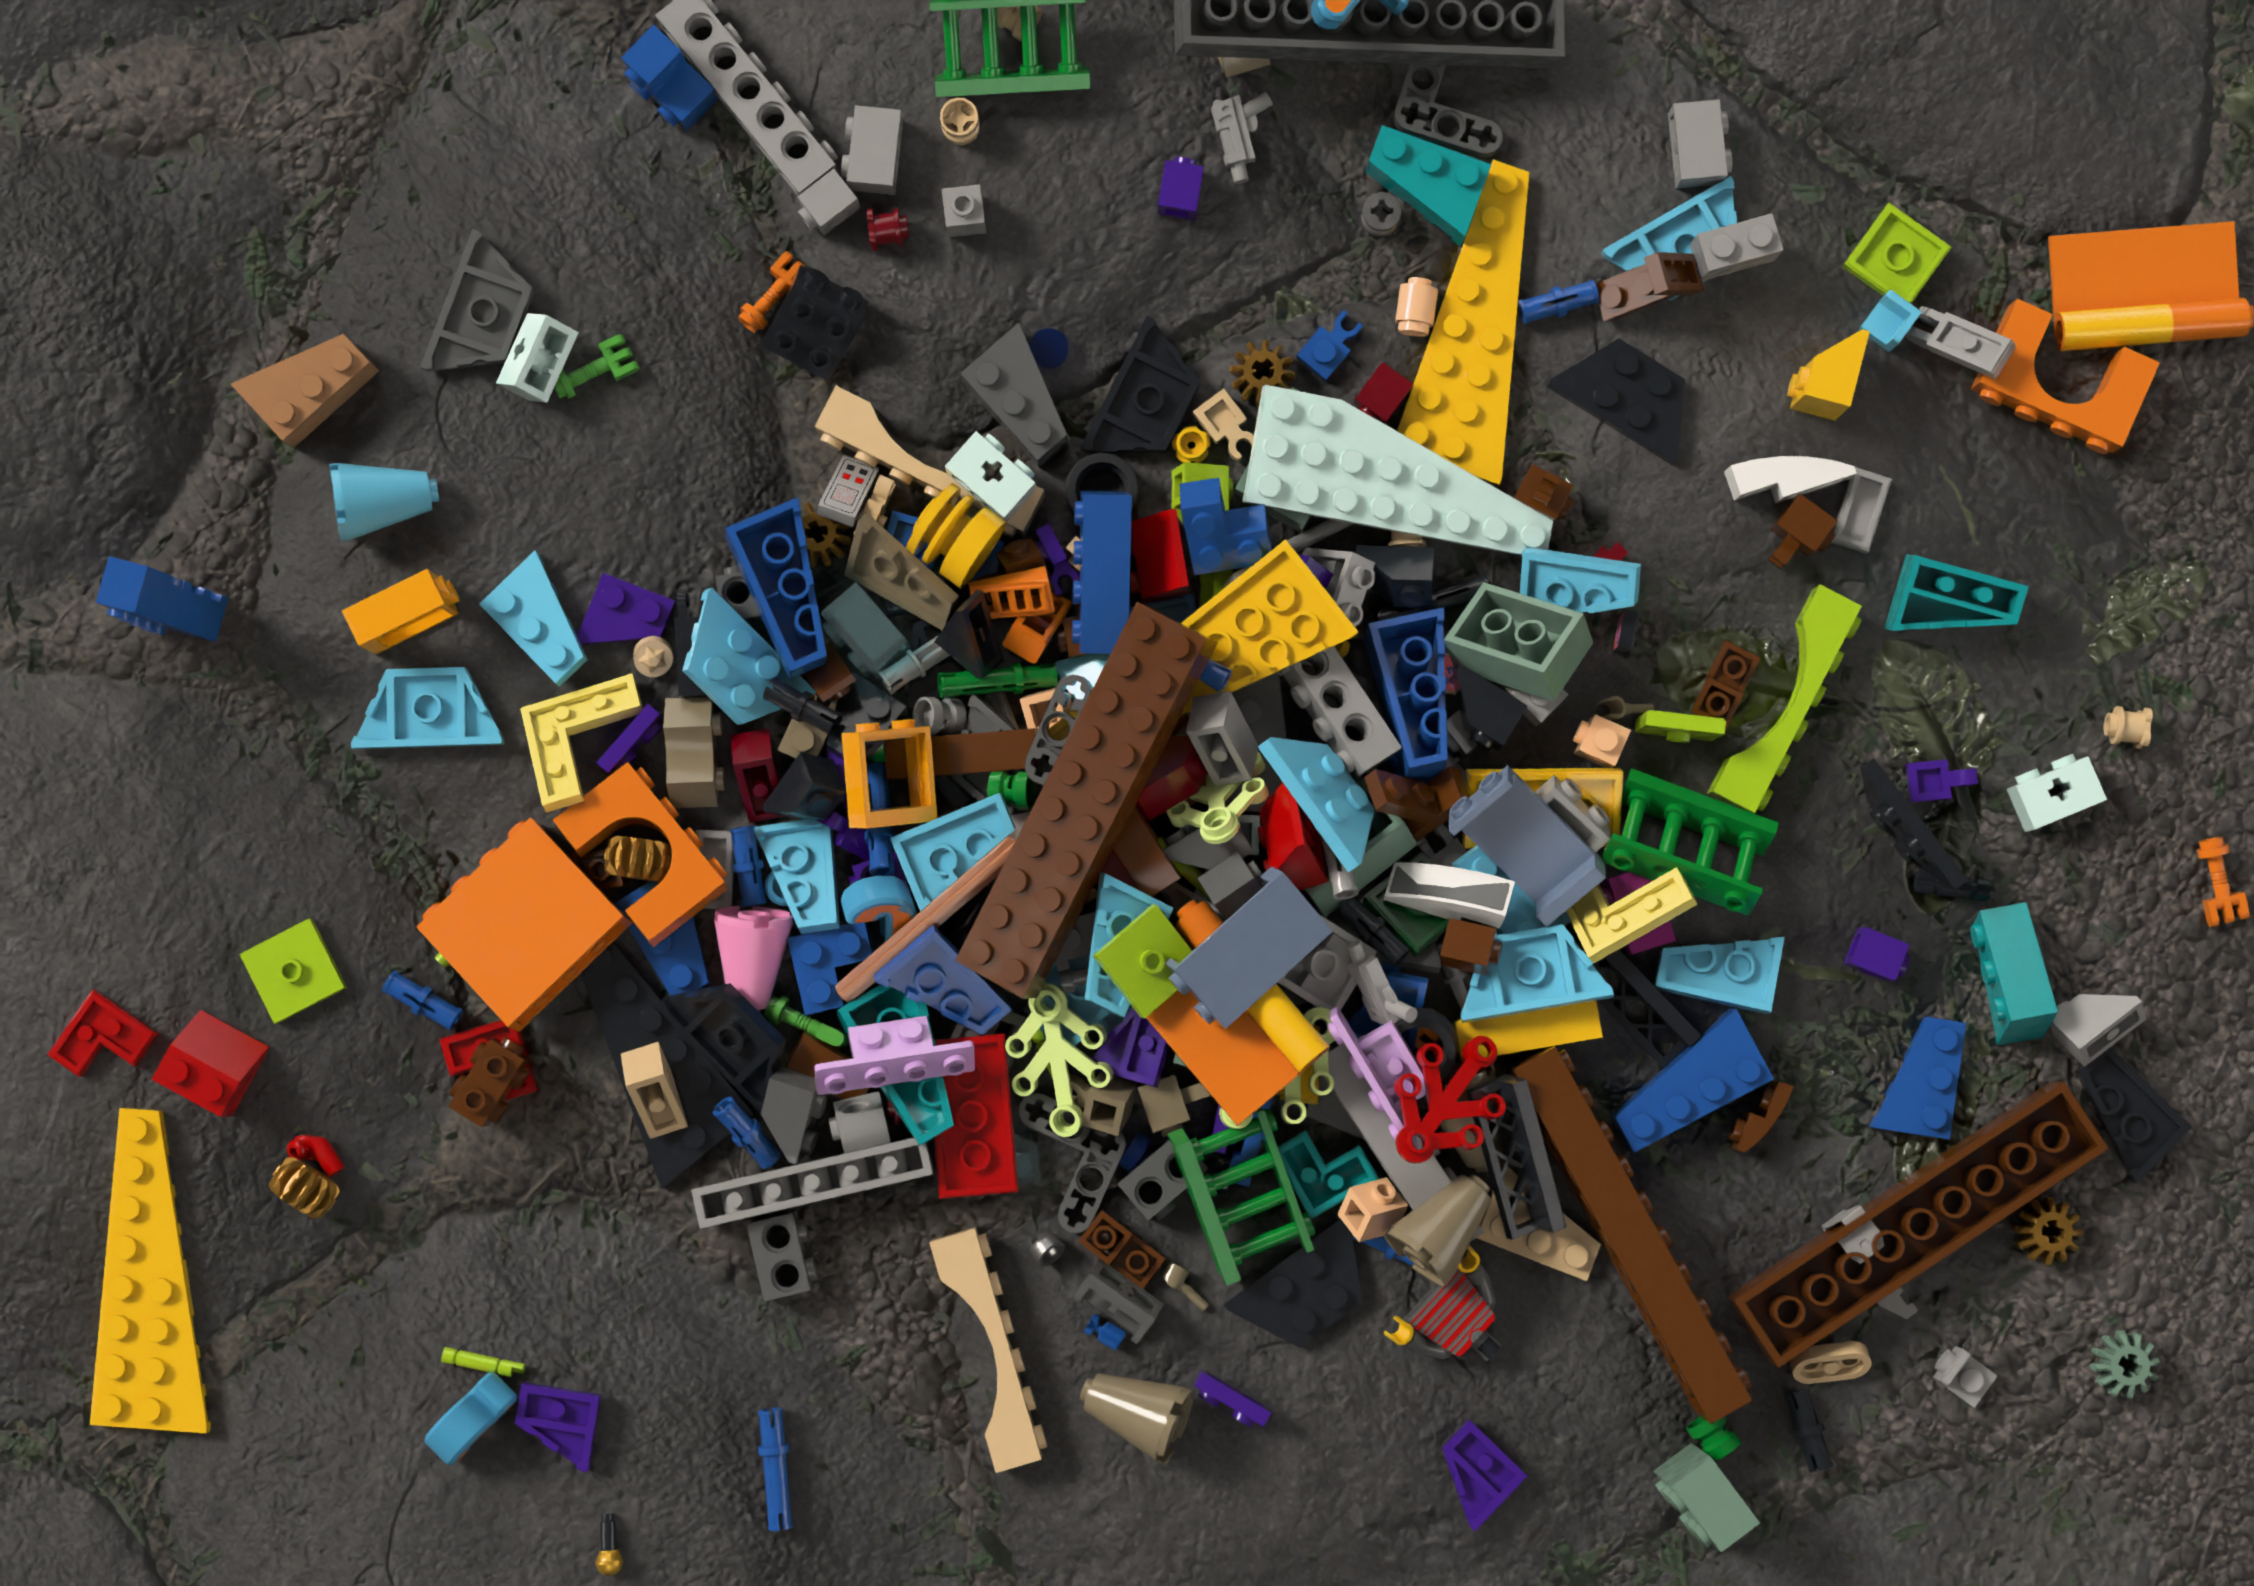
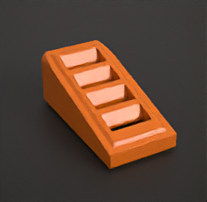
M1045 566L968 583L971 595L976 590H981L983 593L990 592L993 604L987 606L991 619L1034 616L1055 612ZM1030 589H1038L1039 594L1031 596ZM1014 590H1022L1024 598L1016 599ZM1006 591L1008 601L1000 603L998 592Z
M1054 592L1051 594L1057 614L1048 613L1017 617L1003 641L1005 648L1033 664L1038 661L1062 623V619L1065 618L1073 605L1072 601L1063 596L1058 597Z

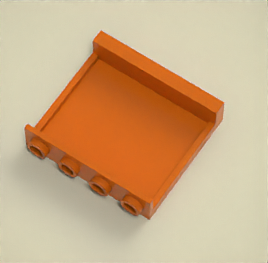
M531 817L527 821L517 823L509 831L508 839L498 849L493 848L484 854L479 861L480 866L470 876L465 875L457 880L451 888L452 893L441 903L438 902L429 907L422 916L423 921L416 926L505 1025L518 1032L532 1021L633 923L545 832L543 825Z

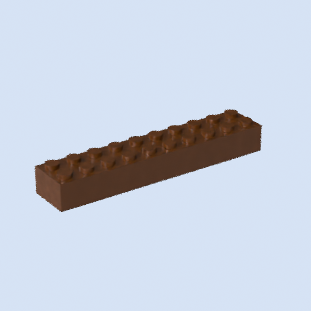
M1136 602L955 961L1023 999L1038 997L1121 831L1218 644L1217 641L1147 605Z
M1544 1047L1506 1068L1505 1070L1508 1075L1527 1079L1543 1139L1697 1416L1711 1424L1751 1402L1752 1399L1747 1390L1751 1389L1752 1385L1747 1375L1740 1366L1737 1368L1727 1355L1732 1353V1349L1721 1331L1717 1332L1708 1322V1319L1713 1317L1708 1305L1702 1296L1697 1297L1688 1286L1689 1283L1693 1282L1688 1269L1682 1261L1678 1262L1675 1258L1673 1259L1668 1249L1673 1247V1243L1662 1225L1658 1227L1656 1223L1654 1224L1649 1216V1213L1653 1212L1654 1209L1643 1190L1638 1191L1634 1189L1629 1178L1634 1176V1173L1623 1155L1619 1156L1614 1153L1610 1143L1615 1141L1605 1121H1599L1594 1117L1590 1108L1594 1107L1595 1103L1584 1085H1577L1571 1073L1576 1071L1566 1051L1557 1050L1556 1047Z
M2051 1081L1862 1206L1865 1213L1847 1225H1844L1842 1222L1835 1224L1726 1298L1768 1362L1779 1368L2109 1148L2065 1082ZM1869 1220H1872L1880 1231L1874 1236L1871 1243L1873 1255L1867 1258L1859 1252L1846 1253L1838 1241ZM1883 1236L1884 1247L1877 1250V1242ZM1858 1256L1862 1258L1864 1262L1860 1264L1857 1261L1851 1259L1850 1257Z

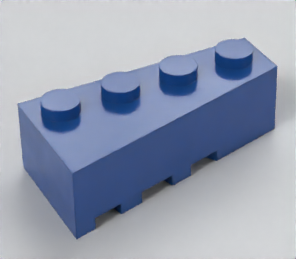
M1081 491V501H1075L1074 525H1080V541H1074L1073 561L1074 565H1080V581H1073V604H1079V620H1072V644H1079L1080 653L1111 654L1129 618L1132 495L1128 492Z
M798 497L725 528L727 543L789 679L826 664L827 657Z
M109 556L95 603L108 608L106 615L118 618L120 621L130 623V625L150 633L164 636L166 629L216 642L229 597L212 593V591L202 587L196 589V586H193L192 583L174 578V576L154 568Z
M1444 607L1368 623L1364 637L1365 648L1387 726L1402 747L1396 753L1401 775L1415 780L1436 777L1444 771L1448 760L1447 715L1445 711L1446 676L1444 674Z
M1728 1009L1715 1023L1700 1034L1701 1037L1691 1047L1683 1050L1609 1116L1627 1151L1634 1153L1774 1079L1737 1009Z

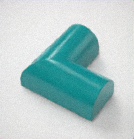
M1306 1130L1277 1146L1290 1183L1310 1219L1344 1201L1350 1187L1379 1179L1360 1145L1327 1164L1322 1160Z

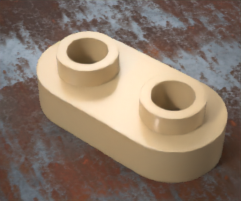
M1851 1340L1840 1343L1812 1345L1789 1361L1793 1377L1796 1381L1804 1384L1855 1379L1866 1374L1872 1365L1867 1347L1863 1343Z

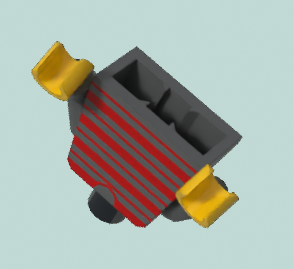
M1470 1245L1467 1248V1255L1462 1258L1451 1281L1446 1286L1443 1285V1287L1434 1284L1403 1319L1399 1316H1394L1393 1319L1399 1323V1328L1393 1334L1385 1330L1384 1335L1398 1345H1404L1418 1355L1446 1359L1452 1354L1460 1358L1471 1347L1485 1361H1488L1499 1350L1502 1344L1487 1330L1496 1319L1493 1309L1497 1301L1491 1278L1480 1263L1479 1255Z

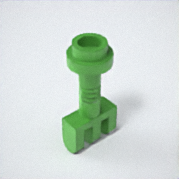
M618 334L598 344V349L603 357L568 374H565L562 369L554 386L559 399L565 396L568 399L576 396L574 387L609 370L617 382L640 369L637 361L621 366V362L633 356L629 347L614 353L613 349L626 342L622 334Z
M773 996L765 1009L764 1017L769 1019V1023L775 1027H778L783 1021L800 1028V1030L807 1031V1033L814 1035L815 1038L832 1046L845 1048L849 1045V1038L845 1032L790 1008V998L781 996L778 998Z

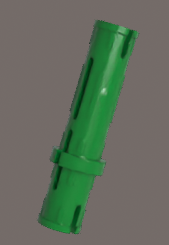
M1054 662L1031 666L1011 663V667L991 669L984 678H976L969 671L938 673L940 698L1013 691L1014 694H1023L1024 690L1056 688L1058 684L1057 668Z

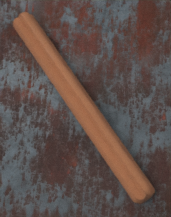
M1007 836L839 981L835 986L839 996L848 1003L855 1000L875 982L873 976L932 925L938 928L999 875L1016 839L1012 836Z

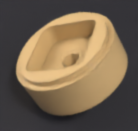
M648 636L641 639L634 648V664L641 674L648 677H658L665 674L671 668L673 663L672 648L665 639L658 636Z

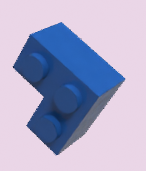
M654 24L621 57L627 69L623 74L631 82L629 84L630 87L645 101L651 97L660 106L657 112L672 127L678 123L688 131L719 99L715 89L686 62L682 51Z
M1219 477L1180 484L1181 513L1194 575L1253 566L1272 551L1265 504L1225 510Z
M868 922L849 923L841 925L839 929L812 932L787 938L805 1015H815L845 1006L847 1004L846 1001L839 996L835 989L836 984L841 981L839 968L860 964L874 952Z

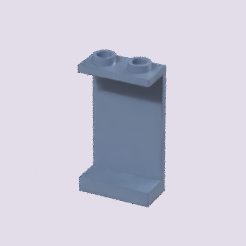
M1508 765L1499 773L1493 771L1481 781L1478 791L1469 798L1467 796L1460 798L1449 811V832L1455 836L1462 830L1507 876L1515 881L1535 902L1536 917L1546 927L1606 878L1605 861Z
M1272 866L1260 876L1266 883L1263 888L1180 963H1177L1172 958L1165 963L1173 972L1168 979L1184 996L1188 992L1192 994L1199 1002L1194 1006V1009L1209 1025L1215 1021L1226 1029L1333 932L1284 872Z

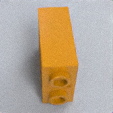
M425 569L342 610V613L358 646L376 655L458 615L459 612L455 603L459 602L460 599L450 580L446 581L442 575L437 576L429 569Z
M915 719L891 721V729H880L879 722L855 724L856 732L842 733L849 828H877L930 822L937 819L930 726H915ZM905 738L910 806L870 810L865 742Z

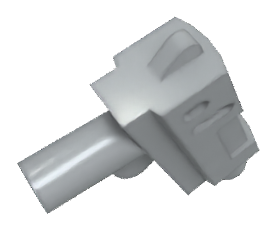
M1266 92L1243 105L1239 95L1224 101L1217 99L1213 101L1211 112L1216 132L1221 138L1225 154L1223 156L1226 169H1231L1234 184L1249 181L1245 165L1255 162V154L1249 132L1253 133L1257 130L1258 121L1256 115L1273 105Z
M1360 941L1348 944L1346 949L1352 962L1347 965L1350 974L1354 975L1371 1020L1383 1025L1391 1020L1394 1023L1401 1019L1408 1023L1413 1022L1417 1018V1009L1397 999L1378 959L1373 955H1366Z

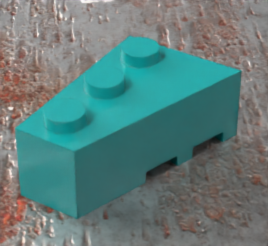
M1382 125L1365 173L1401 201H1406L1420 212L1424 219L1431 224L1434 223L1461 247L1492 164Z
M1906 554L1884 629L1899 631L2018 624L2029 586L1917 555Z
M2027 903L1980 910L1973 925L1970 927L1972 943L1979 951L1981 974L1986 987L1997 1046L2042 1038L2056 1017L2058 1010Z

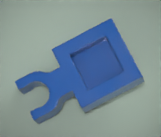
M1345 310L1336 318L1334 329L1331 333L1321 326L1296 355L1297 360L1324 382L1330 378L1351 352L1343 343L1346 340L1353 339L1363 327L1358 322L1353 330H1344L1341 327V322L1347 317L1348 313Z

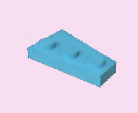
M1527 547L1522 552L1520 594L1580 613H1595L1632 607L1638 602L1641 564Z
M534 550L479 605L560 687L588 659L560 603L559 595L549 579L540 554Z
M1001 792L890 838L920 912L1016 829Z
M797 820L755 827L757 839L800 933L805 934L839 929L840 920L833 829L817 820Z
M1100 873L1085 1000L1119 1017H1124L1130 1003L1098 964L1093 955L1150 905L1156 904L1167 919H1169L1173 907L1105 873Z
M1785 937L1758 941H1735L1734 943L1717 945L1703 944L1663 948L1659 953L1654 987L1664 992L1768 1015L1772 1011Z

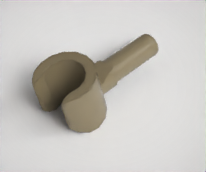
M1619 696L1609 697L1597 703V705L1605 704L1608 706L1610 714L1602 717L1610 721L1620 719L1630 713H1645L1648 710H1654L1653 704L1625 703Z
M1170 1262L1163 1273L1164 1281L1170 1287L1185 1294L1201 1311L1205 1310L1209 1304L1193 1288L1184 1283L1189 1271L1174 1262Z

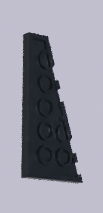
M613 941L581 972V976L660 1187L664 1189L730 1134V1131L713 1115L715 1106L721 1100L729 1096L733 1097L746 1115L751 1117L755 1113L730 1082L655 1007L662 999L616 942ZM659 1042L671 1068L688 1127L650 1139L626 1088L621 1053Z

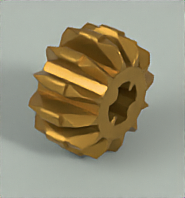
M1269 340L1262 341L1260 351H1257L1253 342L1247 343L1246 348L1249 356L1237 351L1234 358L1241 365H1232L1229 370L1231 375L1239 377L1232 382L1233 390L1246 387L1241 395V400L1246 402L1252 394L1257 395L1255 401L1257 407L1260 404L1262 387L1264 385L1290 389L1285 382L1294 381L1296 375L1295 372L1286 370V368L1293 364V358L1290 356L1279 359L1284 350L1282 345L1276 346L1273 352L1268 351ZM1266 366L1270 369L1268 375L1271 377L1270 379L1265 376L1261 380L1255 378L1256 370H1253L1254 368L1262 370Z
M805 503L804 507L807 515L804 517L801 515L810 567L815 568L818 557H821L824 565L829 567L831 566V560L828 554L833 552L840 559L844 557L843 551L837 545H850L851 539L839 533L847 531L850 526L817 515L811 503ZM817 526L822 531H828L827 535H822L824 541L816 543L813 538H808L809 534L814 535L812 529Z
M614 836L609 839L607 849H605L604 870L609 875L661 882L671 865V847L661 841Z
M286 1157L284 1162L278 1165L272 1174L273 1178L268 1184L270 1190L280 1197L282 1201L311 1218H322L336 1202L335 1199L340 1193L339 1187L334 1181L307 1163L294 1157Z
M2045 1197L2041 1206L2037 1200L2029 1201L2031 1214L2019 1210L2017 1216L2025 1221L2024 1226L2015 1225L2012 1229L2013 1232L2024 1234V1237L2019 1239L2016 1245L2020 1249L2029 1247L2027 1252L2028 1259L2035 1261L2041 1257L2042 1264L2051 1265L2054 1256L2060 1262L2068 1260L2065 1248L2074 1252L2079 1250V1246L2071 1240L2073 1236L2081 1237L2084 1234L2083 1230L2072 1228V1225L2080 1220V1216L2076 1213L2067 1215L2069 1211V1204L2067 1202L2061 1201L2056 1205L2054 1198ZM2042 1227H2054V1235H2042Z

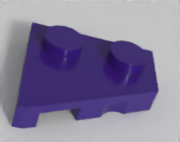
M602 573L577 637L582 646L603 642H629L630 640L643 639L648 636L663 638L677 602Z
M1132 1007L1127 1012L1125 1020L1113 1028L1107 1035L1108 1040L1093 1057L1089 1056V1058L1096 1063H1108L1113 1069V1076L1158 1088L1169 1045L1146 1018H1141ZM1095 1069V1071L1105 1073L1101 1069Z
M523 1382L520 1388L515 1424L527 1433L534 1434L540 1438L542 1443L555 1453L559 1452L576 1465L575 1467L578 1470L588 1472L590 1470L602 1394Z
M1470 1419L1441 1447L1468 1524L1474 1531L1485 1522L1527 1477Z

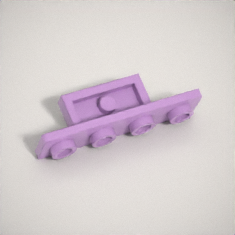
M1337 1006L1330 1011L1332 1022L1327 1024L1329 1031L1338 1045L1345 1043L1352 1055L1348 1058L1352 1070L1359 1079L1365 1076L1372 1088L1368 1095L1379 1113L1384 1110L1392 1122L1388 1128L1396 1141V1136L1404 1127L1402 1112L1400 1111V1097H1398L1394 1090V1084L1404 1074H1415L1419 1077L1422 1084V1089L1416 1096V1100L1426 1095L1422 1069L1393 1020L1357 1039ZM1404 1080V1090L1408 1093H1412V1083L1408 1080ZM1413 1136L1412 1145L1418 1149V1140L1416 1136Z
M927 1016L848 1027V1038L853 1058L820 1063L814 1066L817 1094H839L844 1091L862 1088H878L888 1084L907 1081L916 1082L927 1078L946 1075L954 1076L965 1072H972L975 1070L973 1041H963L933 1046Z

